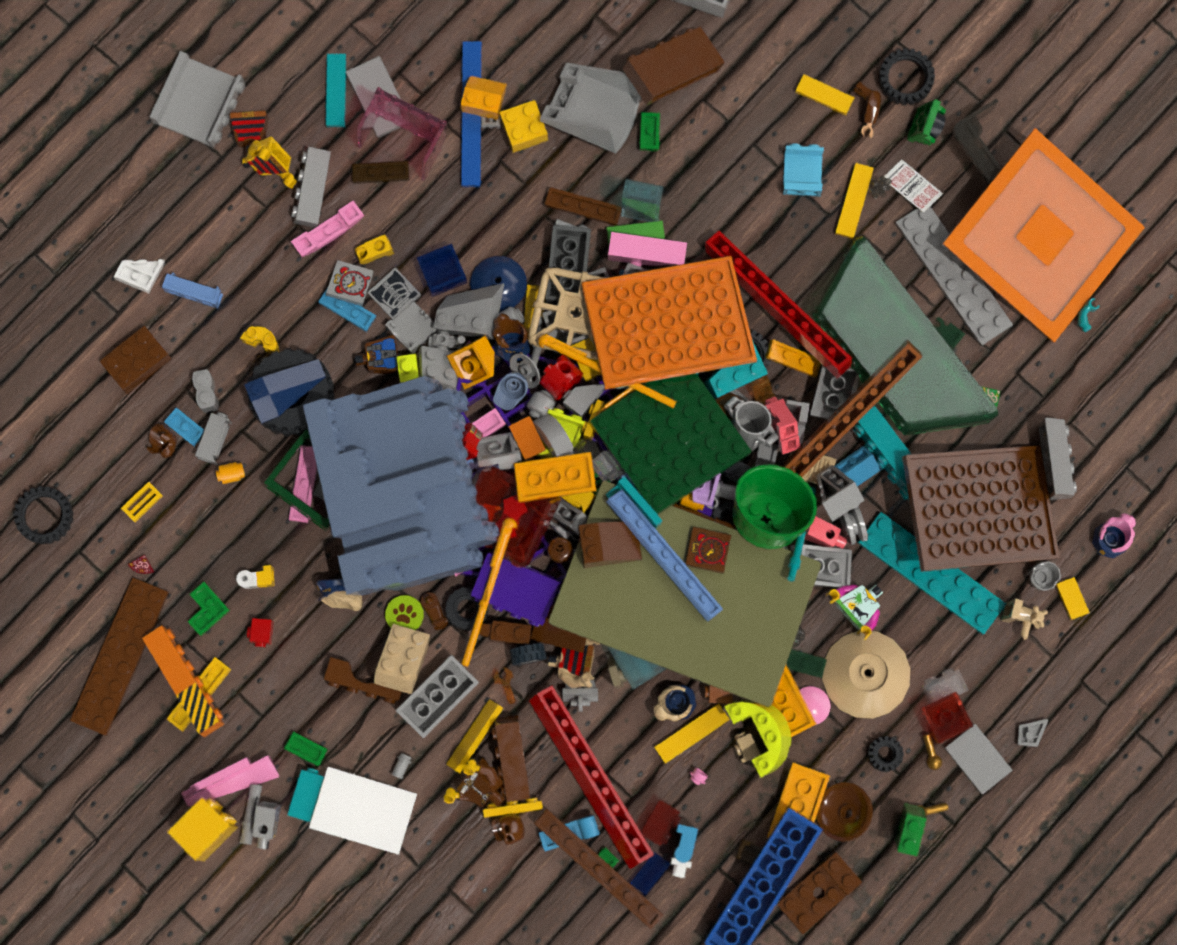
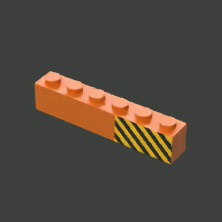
M161 625L142 639L197 732L201 736L206 737L224 725L222 721L223 714L218 708L215 709L212 702L214 700L209 692L204 691L202 687L204 686L203 681L199 676H195L193 672L195 668L190 660L186 661L183 656L185 651L180 644L177 645L174 641L176 636L173 631Z

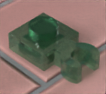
M937 317L936 321L940 324V327L937 328L931 325L930 330L935 333L939 332L941 335L938 339L953 350L965 336V333L951 322L948 326L944 325L943 319Z

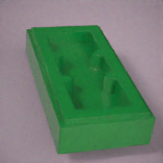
M292 732L284 748L318 767L328 749L295 732Z

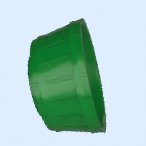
M760 465L745 472L738 481L732 508L733 522L739 534L746 541L752 543V545L759 548L762 547L763 549H779L791 544L811 526L817 513V502L811 487L797 473L782 466ZM763 515L770 518L771 521L768 524L760 520L763 518Z

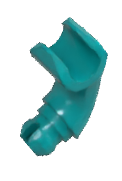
M1095 298L1088 300L1078 314L1077 326L1079 325L1083 332L1091 329V325L1088 323V312H1094L1100 307V305L1097 307L1092 306L1091 302L1095 301Z

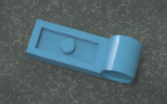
M594 815L565 823L581 840L600 834ZM539 832L544 851L559 847L544 832Z

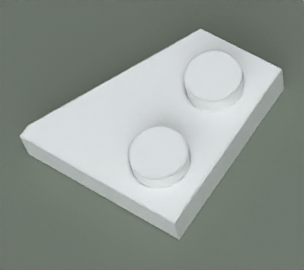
M163 259L147 262V260H122L114 275V279L149 294L165 261Z

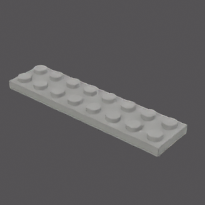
M931 207L924 213L917 208L895 223L980 346L985 345L1013 326L982 279L942 244L949 236V232Z

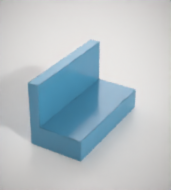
M864 446L835 465L837 469L852 479L857 487L881 470L874 455Z

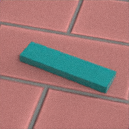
M327 54L326 127H345L346 54Z

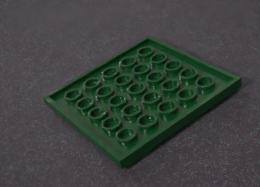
M696 373L650 381L644 385L677 401L674 408L636 390L589 421L639 494L657 515L752 453V450Z

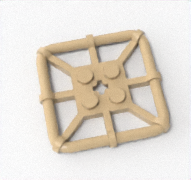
M546 268L541 278L537 299L533 303L534 311L529 328L528 342L530 345L533 344L541 348L538 344L539 337L559 329L569 331L566 344L570 346L572 345L574 333L587 335L595 346L581 282L578 293L565 291L555 275L581 280V282L604 278L589 275L588 272L584 271L580 273L561 268ZM549 278L560 293L558 306L543 303ZM579 309V313L582 314L575 318L573 317V314H571V311ZM541 311L556 312L554 323L536 334ZM544 346V348H543V349H548V350L555 351V350H553V349H551V348H549V347H547V346ZM576 348L586 353L587 358L598 360L596 352Z

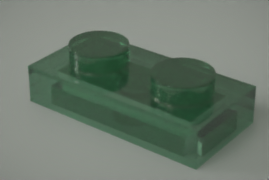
M791 650L786 665L789 670L822 679L827 659Z

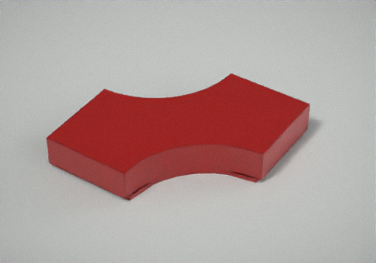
M518 494L503 500V514L495 523L500 532L505 519L512 518L518 523L519 519L528 513L525 502L519 503ZM516 528L512 529L509 540L517 537Z

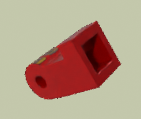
M471 422L464 426L465 432H462V443L468 454L466 460L477 457L478 450L476 448L483 435Z

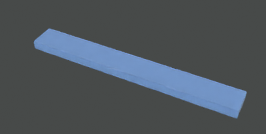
M622 489L606 501L707 622L723 610Z

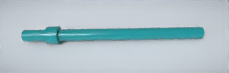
M811 487V489H812V491H813V493H814V495H815V494H816V488ZM806 531L797 537L793 556L789 560L787 580L791 582L795 581L797 570L800 569V556Z

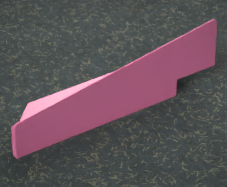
M266 756L254 763H251L250 759L246 757L193 784L181 794L187 806L190 807L195 805L201 798L215 799L248 788L250 784L257 785L279 777V774L270 756Z

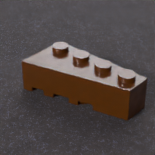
M519 716L497 718L495 720V727L492 728L493 739L498 741L495 753L496 759L500 758L501 766H498L499 777L504 780V785L501 786L502 796L506 797L507 802L530 799Z

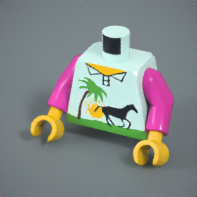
M855 584L832 589L825 594V596H832L833 600L830 603H834L858 630L857 635L864 633L865 638L863 640H866L871 635L880 615L878 610L880 604L876 599L883 594L876 584L869 590L863 585L860 587Z

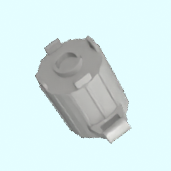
M733 396L724 405L732 417L731 423L752 451L760 443L770 447L779 438L771 426V413L763 404L757 401L744 402V400ZM770 433L771 435L765 440L764 437Z

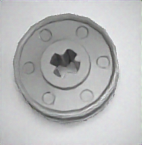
M859 507L851 509L850 513L846 512L839 517L849 545L856 544L855 535H858L862 542L868 540L865 522Z

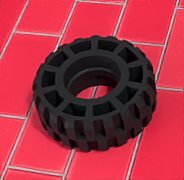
M284 348L281 352L275 350L271 352V356L267 358L264 356L260 359L261 363L253 367V374L248 378L247 383L317 360V358L311 353H305L302 349L291 350V348ZM321 360L320 363L326 378L308 392L306 400L301 405L287 409L280 417L263 423L262 425L265 428L270 429L276 434L281 433L284 436H291L292 434L300 436L306 429L309 430L303 405L320 399L334 400V384ZM246 390V395L249 401V407L252 410L254 416L260 422V419L254 409V406Z

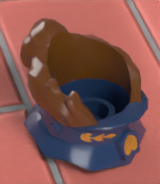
M499 314L494 320L495 329H493V335L496 340L493 343L495 355L502 357L506 361H510L511 357L517 353L527 355L530 352L528 331L525 326L516 319H510L507 314ZM521 357L517 359V361L523 360Z

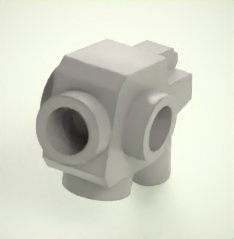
M439 331L437 334H433V336L429 335V347L439 348V350L443 351L460 349L465 342V337L449 336V333Z

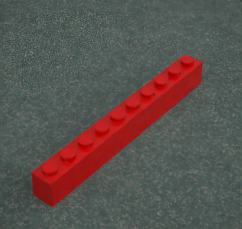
M718 231L705 242V252L712 259L732 257L738 284L837 379L851 367L852 357L723 233Z
M550 686L537 693L529 700L530 704L629 869L653 856L652 850L554 687Z

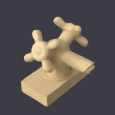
M1019 599L1006 602L1001 621L1007 623L1016 620L1022 621L1021 636L1023 640H1027L1031 624H1034L1036 629L1045 626L1043 620L1044 615L1048 613L1047 610L1039 611L1038 606H1033V609L1022 606L1023 601Z

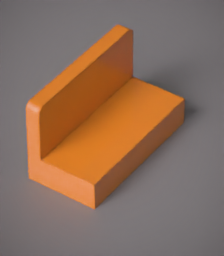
M528 416L509 426L526 461L536 460L535 456L546 450L531 417Z

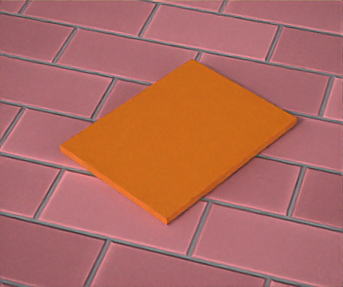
M731 256L581 282L605 390L757 362Z

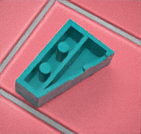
M754 342L757 362L717 369L704 381L707 390L714 399L768 374Z

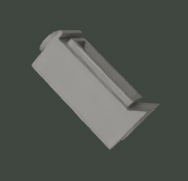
M217 412V415L211 413L195 455L199 460L218 466L216 458L219 457L230 428L228 424H232L230 419H228V415Z

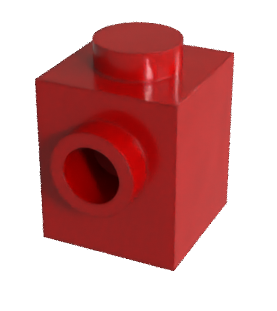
M252 618L251 627H248L247 638H250L251 643H255L254 647L266 648V645L272 644L274 622L268 619Z

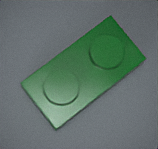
M641 112L640 151H659L660 113Z

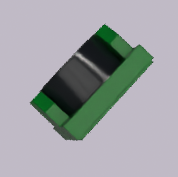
M934 99L918 106L907 137L908 141L912 143L918 141L929 146L935 143L946 121V117L943 115L946 109L940 106V101Z

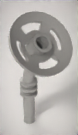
M541 316L536 334L542 331L543 317ZM533 344L534 350L531 359L522 353H517L510 359L511 372L519 373L520 371L527 380L528 388H535L540 382L537 364L542 348L536 347ZM521 357L523 361L517 363V359ZM536 375V381L532 382V377Z

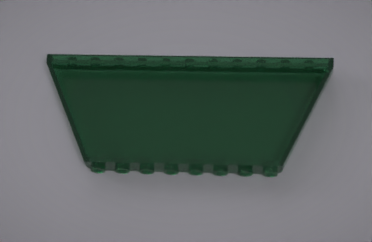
M863 236L853 240L812 312V316L815 322L852 357L850 368L856 371L862 383L907 339L921 352L922 358L878 401L883 407L885 414L890 416L896 428L904 436L989 424L999 415L995 404L868 240Z

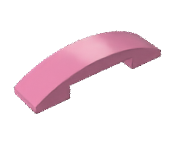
M352 201L339 209L336 215L310 232H304L292 240L291 243L301 257L307 256L345 233L364 217V214L356 203Z

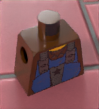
M395 335L366 343V353L355 355L356 366L367 365L368 371L371 374H399Z

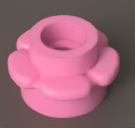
M696 767L693 771H690V779L697 785L701 783L706 784L705 780L708 778L706 773Z

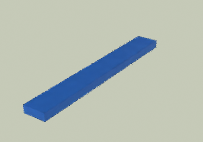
M463 42L462 97L470 76L481 78V42ZM462 112V187H481V116Z

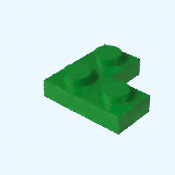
M205 582L189 594L202 609L188 623L202 637L230 610Z

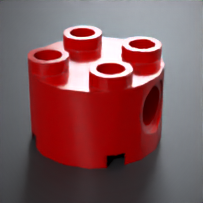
M561 355L555 365L550 364L544 369L543 372L545 374L540 378L539 383L556 400H560L568 390L573 389L572 386L574 384L577 385L584 373L565 355Z

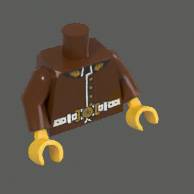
M484 759L480 760L477 764L474 760H470L468 764H465L463 772L467 776L457 788L458 792L453 788H448L444 795L445 803L451 804L457 798L458 801H469L480 807L491 801L498 808L505 800L498 792L503 781L497 775L495 768L489 766Z

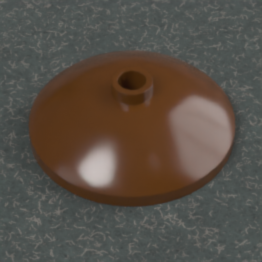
M842 782L831 786L824 792L817 812L820 828L823 829L822 831L828 837L836 841L848 842L857 839L868 829L873 815L871 799L863 788L853 783ZM850 811H852L851 817L848 816Z

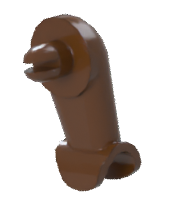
M430 592L424 594L421 598V605L432 621L431 624L434 630L445 628L448 622L446 617L443 616L437 596Z

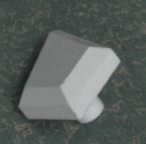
M1048 719L1019 725L1017 745L1038 747Z

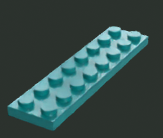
M880 512L867 530L868 540L864 542L860 540L858 542L860 546L982 635L986 633L1006 605L1004 601L960 569L921 572L915 536L882 512Z

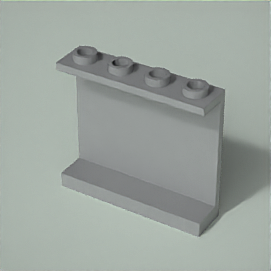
M180 51L150 115V119L154 124L214 148L215 144L219 143L222 138L221 131L223 127H226L229 123V114L237 105L239 93L241 94L245 88L243 77L238 74L236 78L189 58L187 53Z

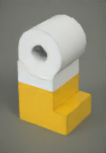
M271 565L263 566V571L260 572L243 570L237 575V583L245 589L275 586L274 567Z

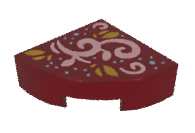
M146 555L128 564L133 571L139 574L155 572Z

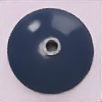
M493 256L477 265L472 273L470 286L471 290H476L503 283L504 289L499 311L501 312L509 307L517 306L522 301L527 289V278L522 267L513 259L504 256ZM500 278L502 281L500 283H496L495 279Z

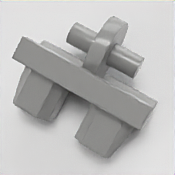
M590 680L592 684L590 688H570L566 684L565 689H563V702H571V706H579V712H583V706H590V702H598V688H596L595 681Z

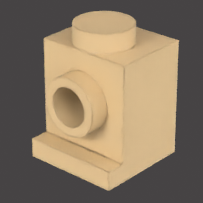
M743 732L734 736L737 743L734 745L738 756L742 755L743 757L740 760L741 764L760 756L751 733L746 735Z

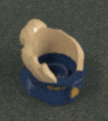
M343 579L317 581L316 587L321 592L318 601H322L331 608H346L353 611L361 609L363 603L362 596L346 595Z
M683 683L668 685L658 696V704L653 708L654 716L661 721L666 719L671 721L688 719L697 706L696 694L693 689H690Z

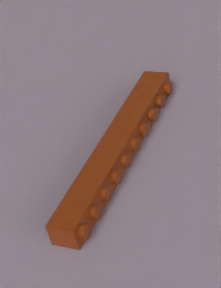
M907 339L800 446V449H797L781 466L803 477L922 358L921 352Z

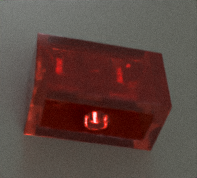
M660 800L641 834L644 838L658 846H661L662 843L666 845L671 837V834L668 832L672 826L676 828L681 820V817L678 816L680 811Z

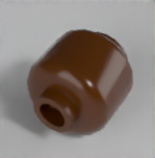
M554 538L548 545L549 558L555 563L563 564L573 554L571 542L566 538Z

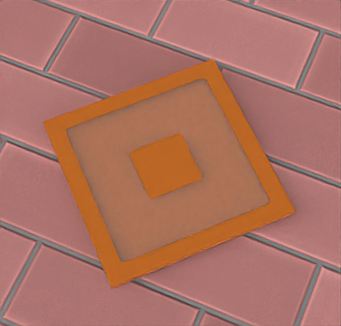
M1034 128L942 244L1054 343L1145 227L1043 134Z

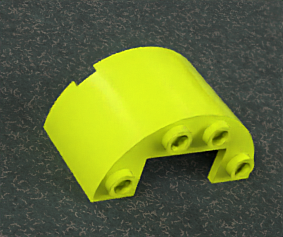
M743 700L725 706L733 724L752 717L769 750L752 759L760 777L777 770L786 760L791 746V732L783 714L773 705L766 707L750 700Z

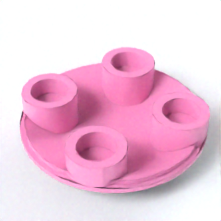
M809 686L800 689L816 723L820 724L827 718L830 712L828 696L817 687Z

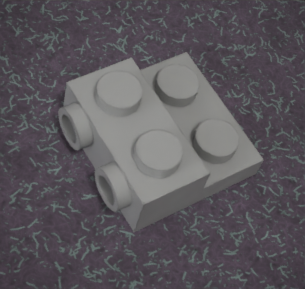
M512 432L483 437L478 442L476 449L478 450L477 460L479 467H489L498 464L499 470L511 469L514 467V463L522 461L519 446L516 440L513 439Z

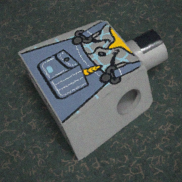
M262 801L256 806L253 837H258L257 848L268 849L270 839L276 836L281 804Z

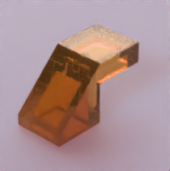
M767 375L749 383L755 402L757 401L765 406V400L776 397Z

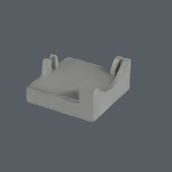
M414 301L393 320L390 319L385 324L387 330L392 335H395V338L411 354H414L429 340V335L433 336V334L438 332L434 329V322L430 319L429 315Z

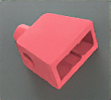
M816 516L806 531L805 539L822 547H834L835 545L843 549L847 543V538L839 535L840 528Z

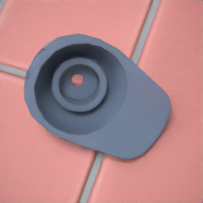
M517 372L506 374L498 384L493 402L504 410L513 409L527 393L528 383L525 377Z

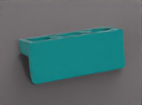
M625 476L606 494L609 499L622 489L655 529L662 524L663 520Z

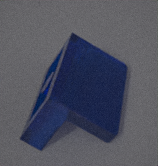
M655 852L630 882L631 885L645 896L670 865Z

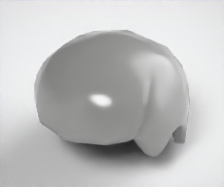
M1049 561L1035 564L1029 574L1030 583L1035 589L1041 591L1053 589L1061 579L1060 569L1055 563Z

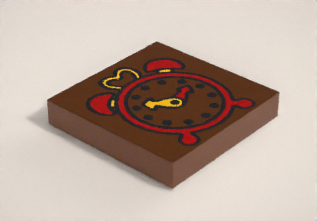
M693 527L685 563L686 566L723 574L731 535Z

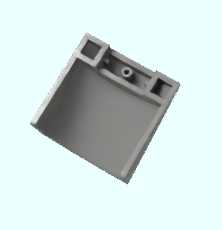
M566 63L560 75L561 83L551 104L546 105L540 118L541 122L617 153L632 129L641 96L624 72Z

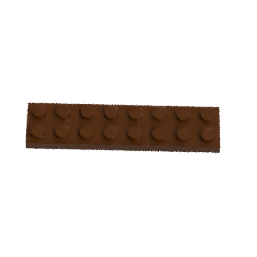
M132 578L71 717V722L105 736L108 735L146 648L142 638L153 631L169 592Z

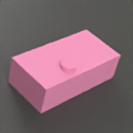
M611 232L608 260L631 263L639 267L645 265L666 268L683 265L687 243Z

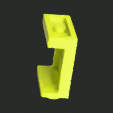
M548 409L547 413L552 415L565 430L574 447L572 450L575 454L585 421H582L583 418L577 415H565L564 411L560 409ZM543 442L546 450L536 455V457L542 459L553 458L549 448Z

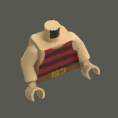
M586 639L583 653L562 648L561 656L549 655L548 666L557 667L558 678L570 688L583 686L590 688L592 686L590 680L595 679L591 675L594 659L593 643L596 645L600 643Z

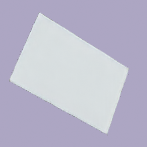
M328 767L309 828L399 855L417 794Z

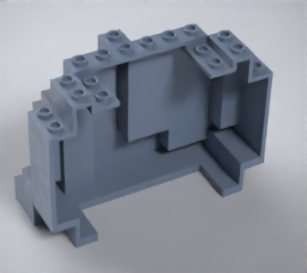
M422 376L362 396L351 394L335 400L320 399L303 405L332 534L335 538H342L345 554L338 556L346 595L363 596L380 590L399 591L482 567L483 555L478 548L498 542V536L500 535L498 526L495 525V522L487 521V510L476 502L475 496L477 491L471 481L472 470L467 464L466 458L468 454L462 443V432H465L464 426L466 421L461 413L468 411V398L464 392L451 388L443 390L438 380Z

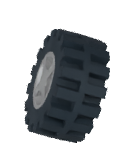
M538 643L511 649L512 665H524L545 660L544 644Z

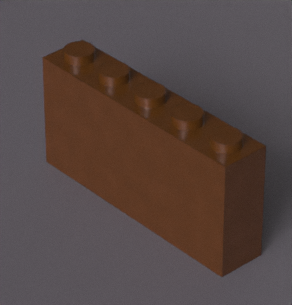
M700 26L696 29H688L681 36L675 35L668 42L662 41L652 49L647 48L637 56L635 54L631 55L626 59V64L622 70L645 104L649 105L719 72L725 62Z

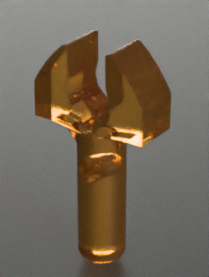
M504 667L507 674L504 681L499 677L498 670H496L494 675L495 684L503 686L508 703L514 704L516 700L510 685L511 679L514 678L512 671Z

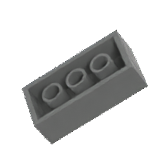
M553 225L549 268H561L583 273V271L587 272L591 229ZM555 275L565 291L578 293L581 280ZM549 278L546 290V303L558 305L560 293Z

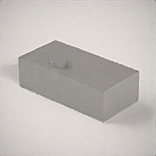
M450 655L396 711L424 738L479 682Z

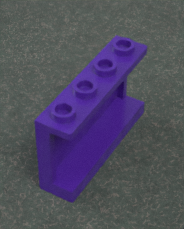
M492 551L488 552L471 593V596L475 597L474 601L478 603L483 598L492 569L490 566L494 554ZM503 557L489 604H492V608L495 610L511 612L510 616L521 619L523 617L528 619V623L539 627L540 624L543 626L562 580Z

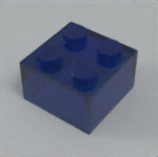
M452 243L417 257L419 267L432 297L467 283L465 273Z

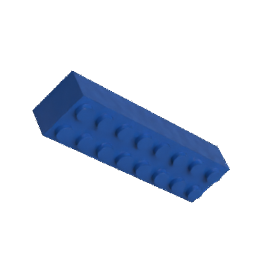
M788 807L705 938L704 944L751 945L823 829Z

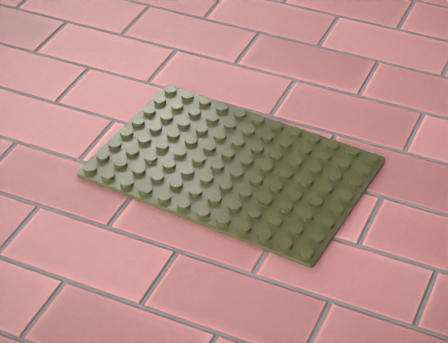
M607 481L602 482L586 524L623 522L606 502L608 500L606 494L616 486L615 484ZM669 507L658 515L663 521L656 530L684 563H686L693 527L731 535L723 574L687 566L723 608L721 612L707 622L641 542L642 560L584 568L579 541L550 616V625L760 705L771 706L821 567L819 561L801 555L800 569L797 570L795 581H788V564L793 556V551L785 548L763 549L762 547H756L746 541L737 530L679 508Z

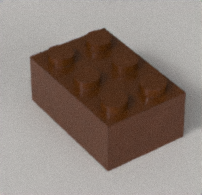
M144 325L100 360V363L122 390L129 394L172 358Z

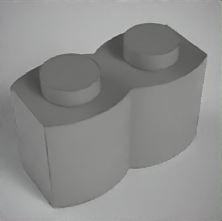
M207 369L194 372L192 380L197 390L196 401L198 406L204 413L217 411L219 402L214 393V378Z

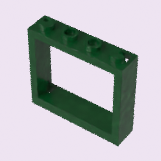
M306 429L266 479L264 487L326 532L331 526L329 516L325 519L275 482V479L306 439L311 441L309 430Z

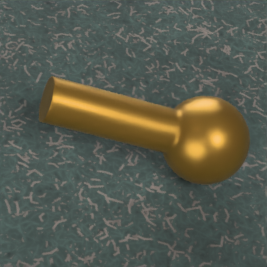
M924 734L923 738L929 756L927 766L931 770H938L942 766V759L936 755L931 734Z
M947 803L924 807L926 816L948 810Z

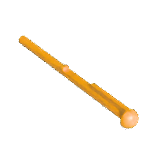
M543 334L539 337L538 344L541 348L547 346L601 373L599 363L587 358L586 353L548 334ZM640 383L628 385L671 408H674L677 401Z
M507 518L502 523L503 526L490 564L492 569L483 598L479 602V610L461 663L463 666H469L512 529L517 528V523L512 518Z

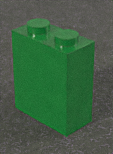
M904 803L895 838L898 852L912 856L918 855L927 820L924 807Z

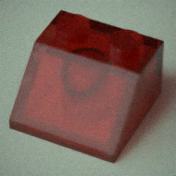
M956 691L921 708L926 727L935 744L944 742L974 727Z

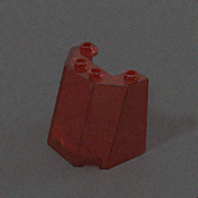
M493 466L481 471L475 485L477 491L475 496L476 502L487 510L488 522L496 523L504 511L503 500L518 494L515 473L511 471L507 473ZM559 497L525 502L528 512L519 519L516 528L517 537L508 541L504 556L509 557L513 566L525 568L530 565L561 502ZM497 542L485 545V547L489 549L496 548Z

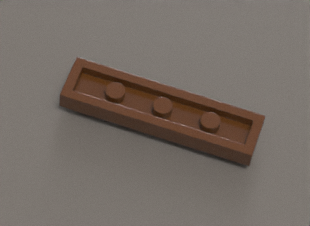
M552 187L549 188L545 207L613 226L618 225L622 212L621 206Z

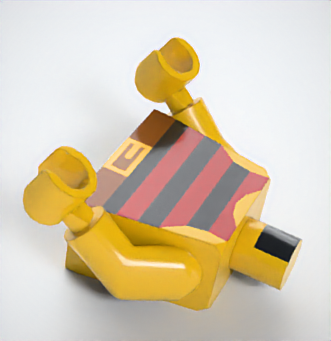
M273 137L252 142L248 147L247 157H244L242 160L245 168L253 167L262 176L279 175L284 180L283 183L290 189L297 183L294 176L288 172L291 157Z

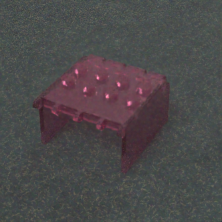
M377 87L375 95L357 127L358 148L361 149L378 117L389 122L391 121L393 124L409 130L411 133L423 139L425 138L428 142L432 143L422 163L421 180L425 181L445 142L447 121L441 120L431 113L415 107L414 104H409L397 98L396 95H392Z

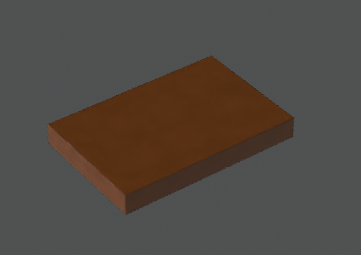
M551 605L545 624L543 626L539 624V627L534 626L530 640L583 653L587 638L549 624L554 605Z

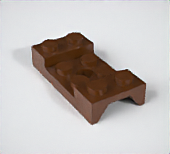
M834 852L776 905L803 935L843 898L857 888L862 881L838 853ZM817 887L822 888L824 891V896L821 899H816L813 895V891Z

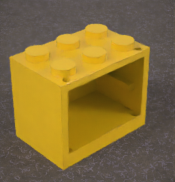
M201 798L168 833L195 861H205L238 827L235 825L237 821L233 816L222 812L223 806L217 800Z

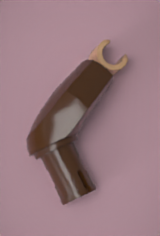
M859 82L856 85L858 88H854V92L866 100L863 122L867 123L862 128V135L864 137L865 131L870 130L869 137L872 138L874 132L871 126L876 123L878 118L881 94L877 90H870L862 82Z

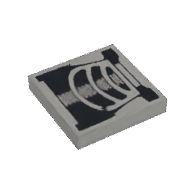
M396 268L367 292L392 320L410 303L415 302L421 296Z

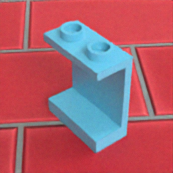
M800 144L786 146L783 195L821 196L823 147H819V145L804 147Z

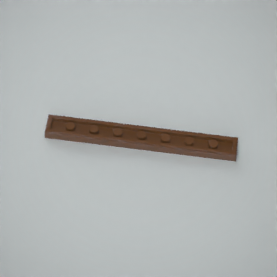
M546 809L534 822L542 832L650 930L664 916L658 908L551 811Z

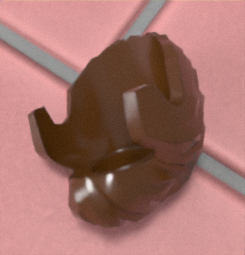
M156 424L149 433V442L152 447H147V450L152 454L160 453L163 458L170 457L174 453L177 443L175 434L166 425Z

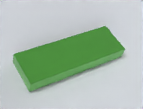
M663 221L607 227L609 246L611 232L665 240Z

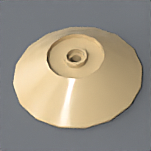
M858 631L844 635L830 647L823 662L822 681L828 697L839 710L855 718L873 719L890 713L903 701L910 686V666L905 652L892 638L877 631H872L871 635L866 640H863L865 634L859 633L857 635ZM870 670L871 676L867 677L864 671Z

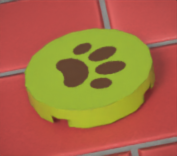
M399 596L388 604L385 618L390 628L395 624L417 630L424 620V610L416 598Z

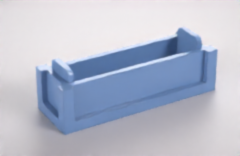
M173 272L171 275L166 274L162 285L163 290L167 293L219 309L223 297L219 287L214 289L176 277Z

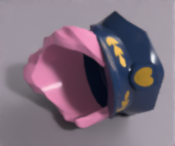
M1124 513L1120 517H1111L1095 528L1092 544L1099 555L1115 558L1126 552L1135 536L1133 527L1136 522L1132 515Z

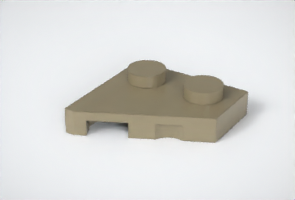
M614 651L606 653L608 669L614 687L616 689L625 687L623 682H626L624 671L622 669L619 670Z

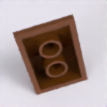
M598 522L579 525L578 533L584 568L642 560L640 542L624 522Z

